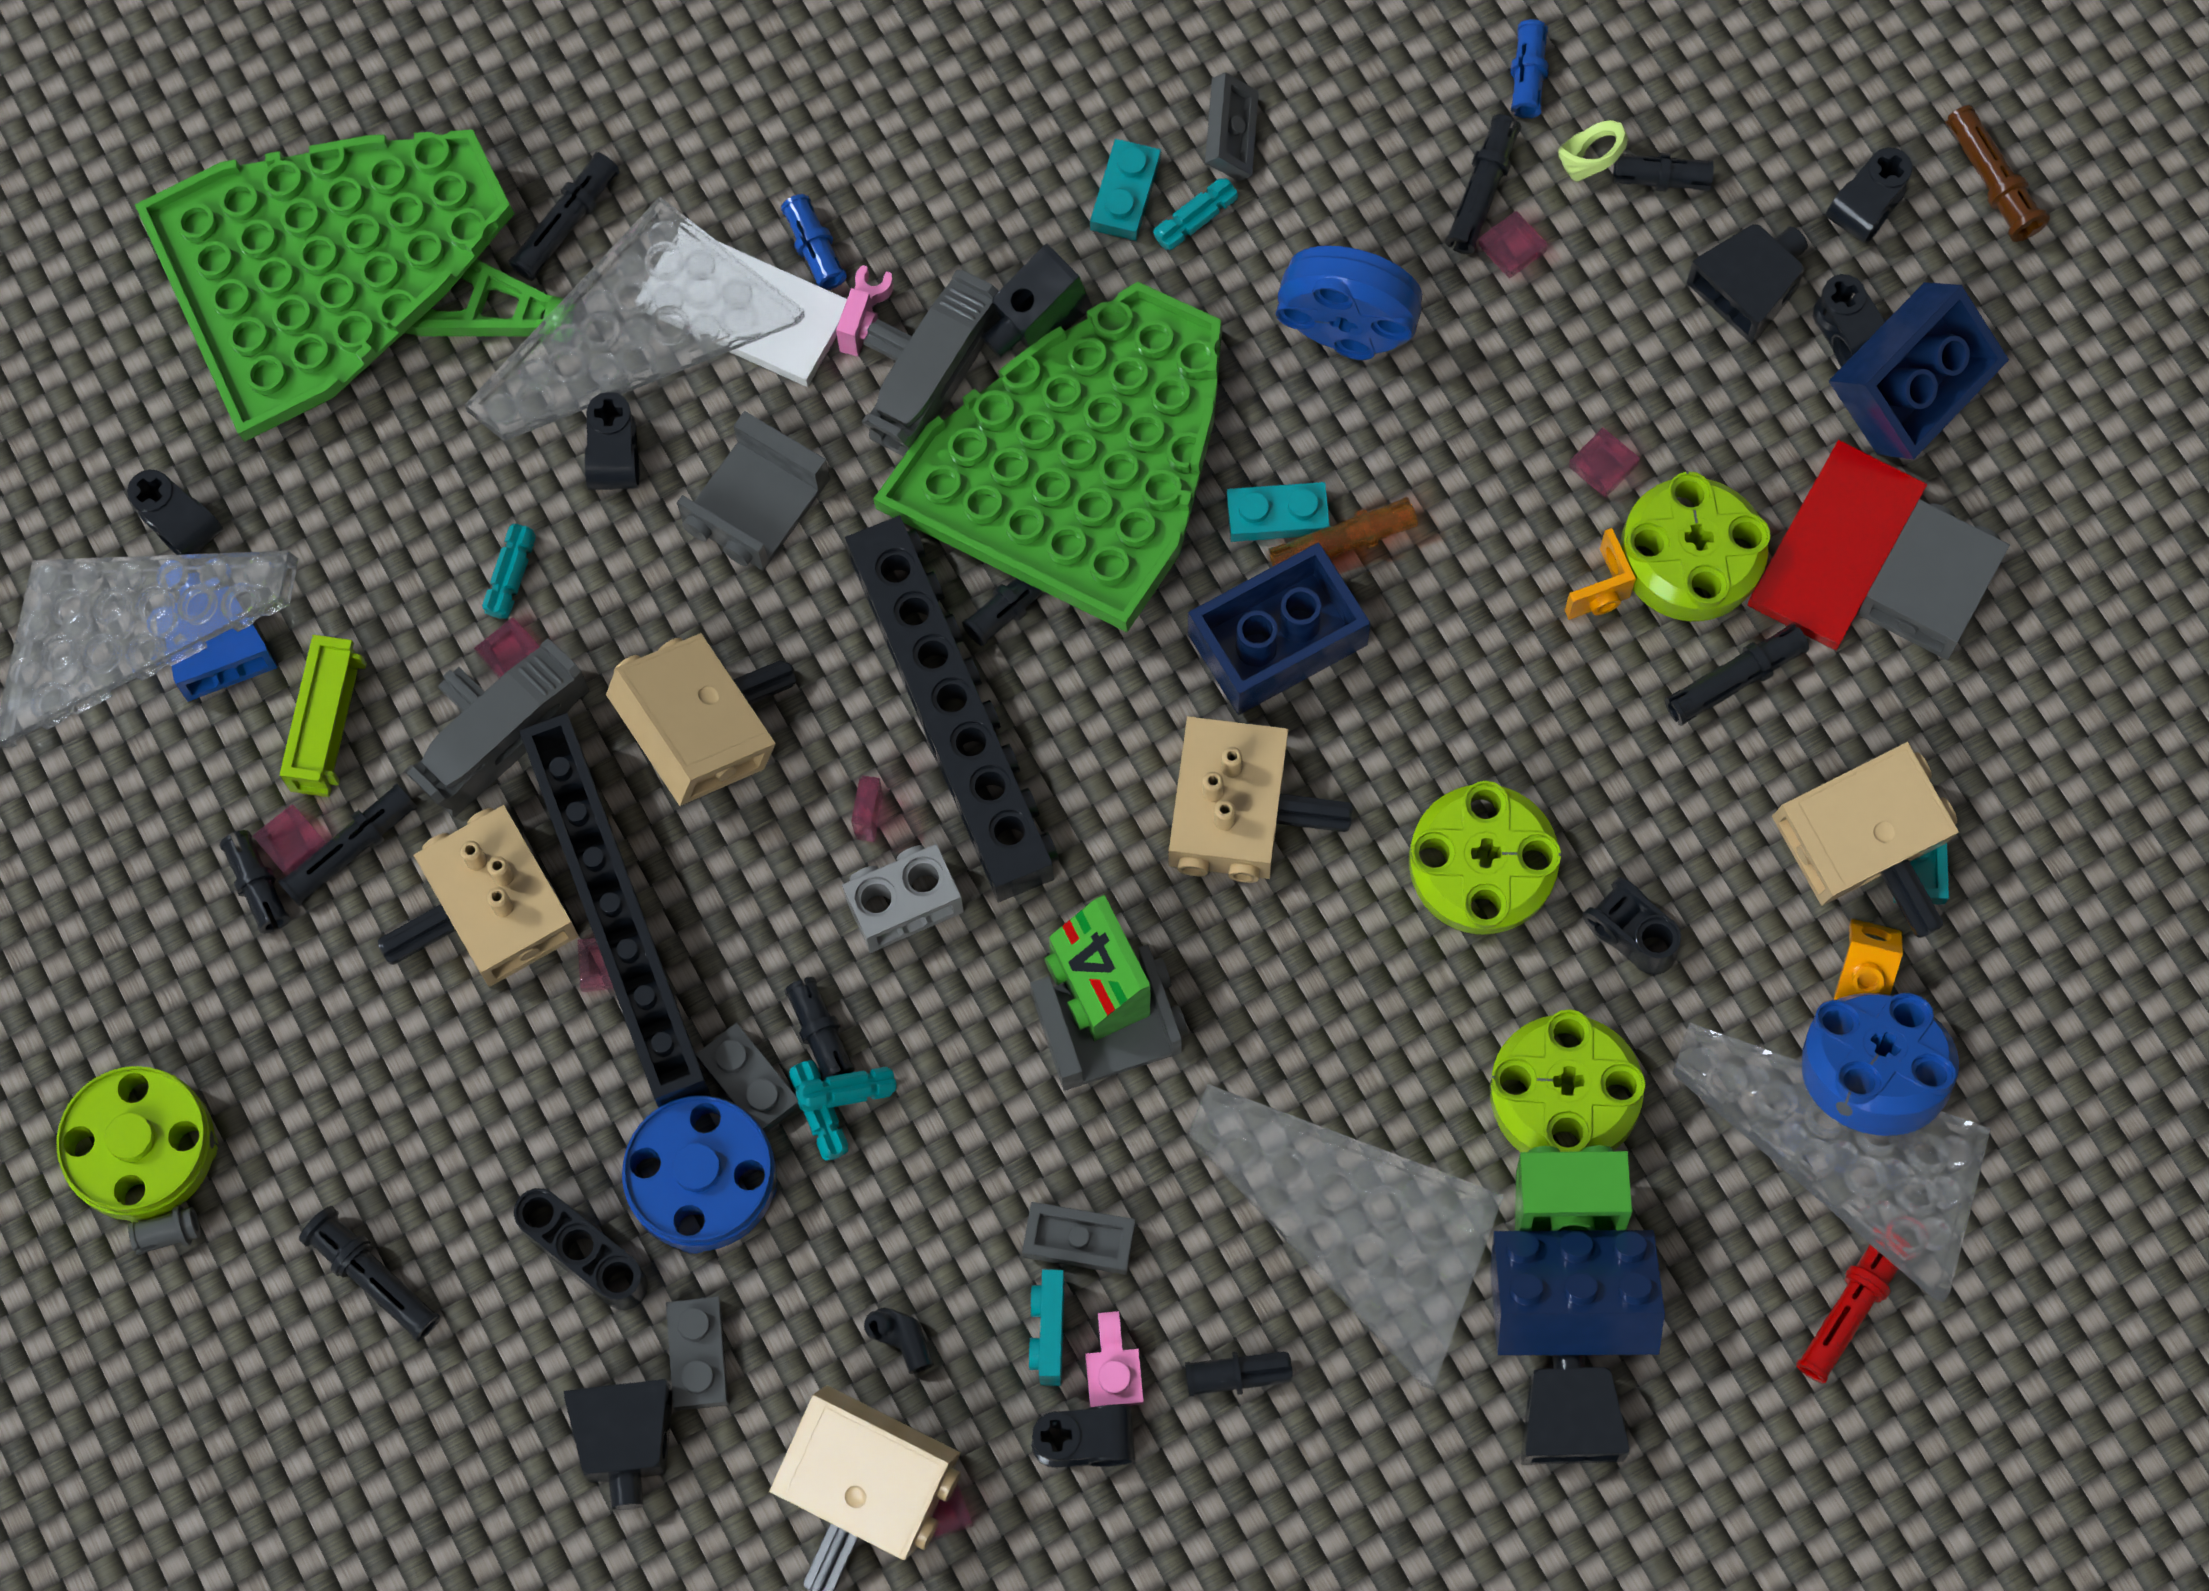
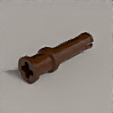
M1972 105L1960 107L1947 117L1949 120H1946L1945 123L1957 138L1968 159L1989 190L1987 201L1992 209L2000 211L2010 227L2008 235L2013 242L2023 241L2040 232L2049 223L2050 216L2046 210L2039 209L2028 192L2030 185L2026 178L2014 174L1994 140L1979 120L1980 118Z

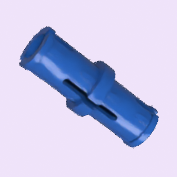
M1530 19L1518 24L1516 58L1511 62L1510 71L1514 78L1511 112H1514L1516 117L1526 119L1535 118L1541 114L1543 80L1548 77L1549 64L1545 60L1548 26H1545L1543 21Z
M797 194L788 198L782 204L781 211L786 216L796 237L794 246L798 255L805 257L817 286L826 290L838 287L846 280L847 275L831 246L833 237L829 229L822 227L808 195Z

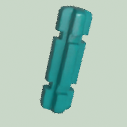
M1227 178L1217 179L1207 187V193H1199L1173 213V219L1169 221L1166 219L1155 227L1153 234L1160 246L1165 250L1174 249L1185 240L1186 235L1189 234L1191 236L1220 213L1219 209H1226L1238 198V192Z
M512 524L508 528L504 539L507 545L501 548L489 583L493 585L492 589L487 590L482 604L485 613L489 616L499 619H506L510 616L514 601L511 599L513 595L518 593L529 560L526 558V553H531L536 540L534 530L528 526Z
M813 1060L798 1063L790 1068L789 1077L795 1092L796 1088L803 1081L821 1079L817 1065ZM822 1105L820 1110L804 1111L813 1136H818L816 1144L825 1161L834 1160L848 1153L849 1144L843 1129H838L839 1120L834 1107L829 1108L826 1105Z
M885 1066L871 1069L868 1074L863 1070L826 1077L824 1082L819 1078L803 1081L796 1088V1097L800 1109L809 1112L822 1109V1105L831 1108L867 1101V1097H871L874 1100L890 1097L897 1089V1082L894 1078L893 1070Z

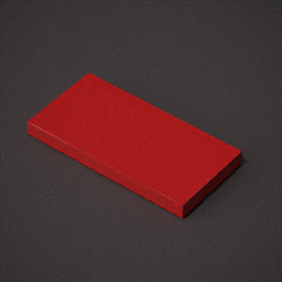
M1838 440L1753 591L1747 606L1786 626L1794 623L1796 628L1799 627L1804 635L1837 651L1915 506L1925 491L1927 484Z

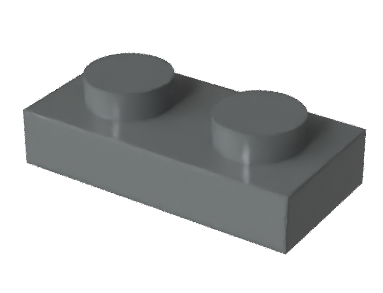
M1225 72L1212 78L1205 163L1231 178L1241 181L1252 176L1259 91Z
M737 1023L695 1054L698 1061L731 1102L751 1115L765 1133L799 1108L796 1095Z
M1031 1202L1022 1257L1127 1275L1135 1219Z
M710 1297L666 1302L673 1408L675 1411L728 1406L720 1298Z

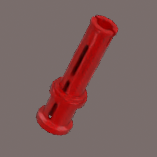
M1873 1229L1868 1238L1871 1243L1858 1264L1856 1266H1849L1845 1273L1846 1288L1829 1315L1825 1318L1802 1358L1796 1363V1367L1802 1373L1819 1383L1825 1384L1827 1382L1829 1374L1853 1339L1875 1302L1881 1303L1882 1300L1887 1299L1891 1292L1888 1285L1902 1263H1909L1914 1256L1912 1249L1907 1244L1884 1230Z

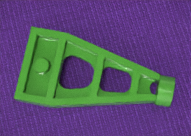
M476 259L461 277V279L471 283L474 287L467 308L461 311H435L431 308L405 333L416 336L552 335L566 338L573 326L575 303L573 300L547 295ZM491 290H497L519 299L512 318L502 319L481 315Z

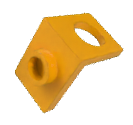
M1613 528L1604 531L1600 551L1611 572L1612 578L1569 593L1565 607L1568 620L1590 612L1593 615L1608 613L1617 608L1621 601L1631 597L1636 578Z
M1851 919L1849 925V947L1834 994V1000L1859 993L1891 994L1903 955L1902 931ZM1865 934L1876 935L1887 941L1873 939Z

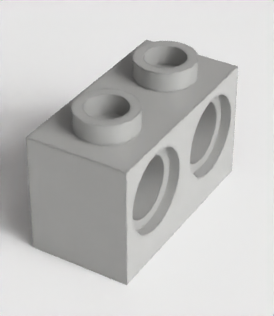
M937 844L927 848L923 845L911 847L900 853L896 858L897 861L879 869L877 866H868L860 869L850 876L849 882L842 884L846 901L870 953L964 912L960 893ZM921 876H932L938 880L935 888L928 892H918L911 886ZM875 896H884L891 900L889 907L880 913L867 911L864 908L865 904Z

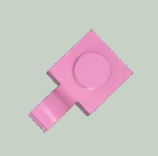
M864 265L856 272L855 289L851 288L836 328L840 352L857 357L868 334L867 329L872 322L875 323L878 319V314L872 310L873 306L888 299L893 291L892 273L886 272L881 284L870 286L867 284L869 278L868 267Z
M1119 1311L1098 1313L1101 1352L1085 1354L1090 1408L1104 1405H1144L1139 1349H1122Z

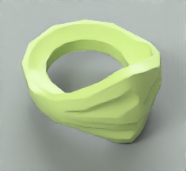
M1612 120L1599 122L1567 140L1560 146L1558 156L1571 179L1579 182L1614 164L1626 149L1628 136L1620 122ZM1607 135L1616 136L1614 146L1601 158H1582L1585 155L1586 149L1597 139Z

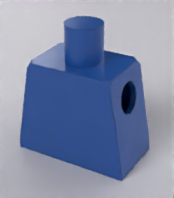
M205 574L189 576L179 583L184 603L168 608L164 612L173 678L187 702L277 668L274 658L231 587H225L213 592L208 576Z

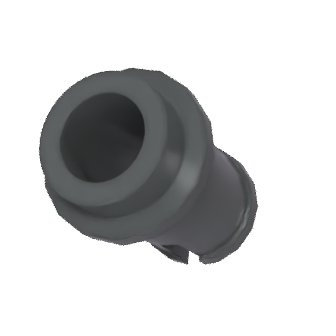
M181 1205L174 1206L172 1213L140 1222H132L128 1225L130 1243L137 1256L177 1243L189 1246L192 1244V1239L199 1238L201 1235L200 1224L195 1210L192 1207L184 1209Z

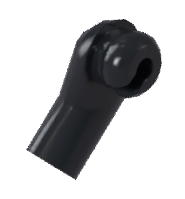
M880 1308L867 1315L864 1321L866 1334L871 1339L901 1349L909 1374L925 1371L934 1365L917 1319L890 1308Z

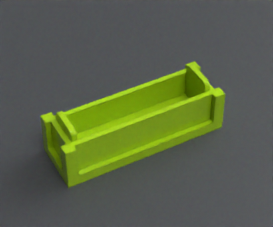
M312 635L279 774L290 792L330 797L331 785H339L340 780L334 770L358 668L366 669L367 665L363 656L355 653L352 640Z

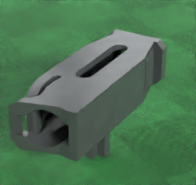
M956 270L952 280L930 307L913 336L879 319L875 323L872 322L870 324L863 344L896 361L882 384L876 405L862 420V423L869 429V438L872 441L904 456L924 427L942 414L985 343L981 336L1000 318L992 303L994 296L999 290L992 284L964 270Z
M546 639L538 649L508 670L486 691L474 682L460 667L454 671L449 670L443 676L445 680L438 685V688L462 713L435 737L425 752L423 759L414 765H410L404 772L437 805L442 806L455 818L527 752L519 730L567 713L581 697L583 698L589 692L582 671L549 639Z

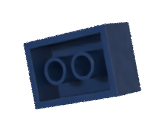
M1924 282L1833 375L1829 383L1877 455L1915 459L2009 359L1962 285Z
M1319 542L1188 612V636L1238 715L1368 645L1371 624Z
M1654 1230L1493 1231L1490 1277L1497 1355L1660 1354L1665 1310Z

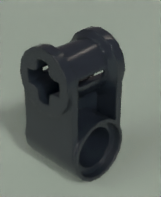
M1887 147L1878 150L1853 180L1849 181L1836 195L1826 212V217L1864 244H1867L1880 230L1889 214L1902 201L1906 193V184L1912 174L1910 157L1904 151L1897 148Z
M1846 274L1833 276L1826 282L1822 290V296L1818 298L1813 308L1815 324L1820 328L1830 344L1835 358L1841 367L1887 321L1881 316L1859 279Z
M600 393L590 401L586 412L587 446L585 448V477L587 488L589 491L639 488L640 468L637 449V426L635 418L631 414L630 405L618 393ZM610 416H619L614 418L613 426H605L609 424Z
M151 469L141 471L129 482L127 489L128 499L138 511L140 518L184 562L189 563L223 530L220 522L200 502L193 497L190 498L162 472ZM155 496L157 499H160V500H158L157 502H155V501L152 500L151 498Z
M1618 877L1611 884L1613 890L1596 908L1589 907L1582 914L1583 919L1600 939L1616 948L1639 970L1653 975L1665 973L1676 961L1681 942L1680 929L1674 920L1670 919L1651 903L1634 884L1622 877ZM1649 937H1658L1667 943L1669 949L1660 953L1652 952L1645 947L1643 941Z
M1104 1405L1085 1410L1054 1411L1044 1414L1033 1427L1031 1443L1033 1454L1039 1463L1051 1468L1075 1466L1111 1467L1133 1463L1136 1459L1131 1407L1128 1405ZM1053 1428L1059 1429L1061 1437L1070 1438V1440L1063 1442L1062 1451L1059 1452L1052 1451V1446L1049 1442H1041V1440L1048 1438L1049 1430Z

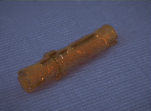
M1405 497L1369 512L1365 509L1359 510L1354 513L1355 517L1344 522L1323 528L1288 543L1268 548V554L1272 566H1275L1318 542L1329 559L1363 546L1370 549L1378 546L1377 541L1418 527L1416 513L1412 504H1410L1409 498Z

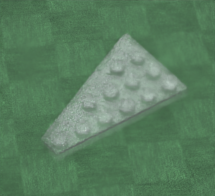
M659 197L465 404L466 410L499 438L506 441L587 409L590 401L600 393L615 392L622 395L797 325L805 317L804 309L668 202Z
M289 551L33 560L0 707V745L5 748H13L17 746L16 739L41 726L48 730L62 723L67 716L79 714L111 698V690L135 678L144 681L157 674L164 666L175 665L208 648L206 641L232 628L239 632L252 625L259 617L270 616L289 606L298 558Z
M1689 1023L1672 1074L1933 1299L1945 1302L1951 1290L1991 1128L1941 1111L1929 1124L1907 1134L1880 1136L1856 1131L1831 1118L1815 1103L1803 1080L1802 1062Z
M1207 1084L1190 1127L1189 1137L1423 1387L1433 1390L1504 1195Z

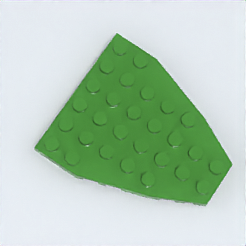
M456 130L443 135H437L433 132L414 133V139L388 140L385 134L366 135L309 146V153L283 157L281 152L278 151L265 154V161L239 165L236 159L223 161L135 204L237 433L244 442L334 398L450 291L515 214L473 130Z
M1136 282L1119 292L1112 301L1101 302L1086 311L1088 318L1067 331H1064L1060 326L1044 335L999 369L1000 378L980 393L974 388L962 397L964 405L943 420L940 416H937L929 422L873 498L877 510L893 518L900 515L903 523L1125 632L1130 630L1180 556L1214 425L1222 340L1221 319L1140 282Z

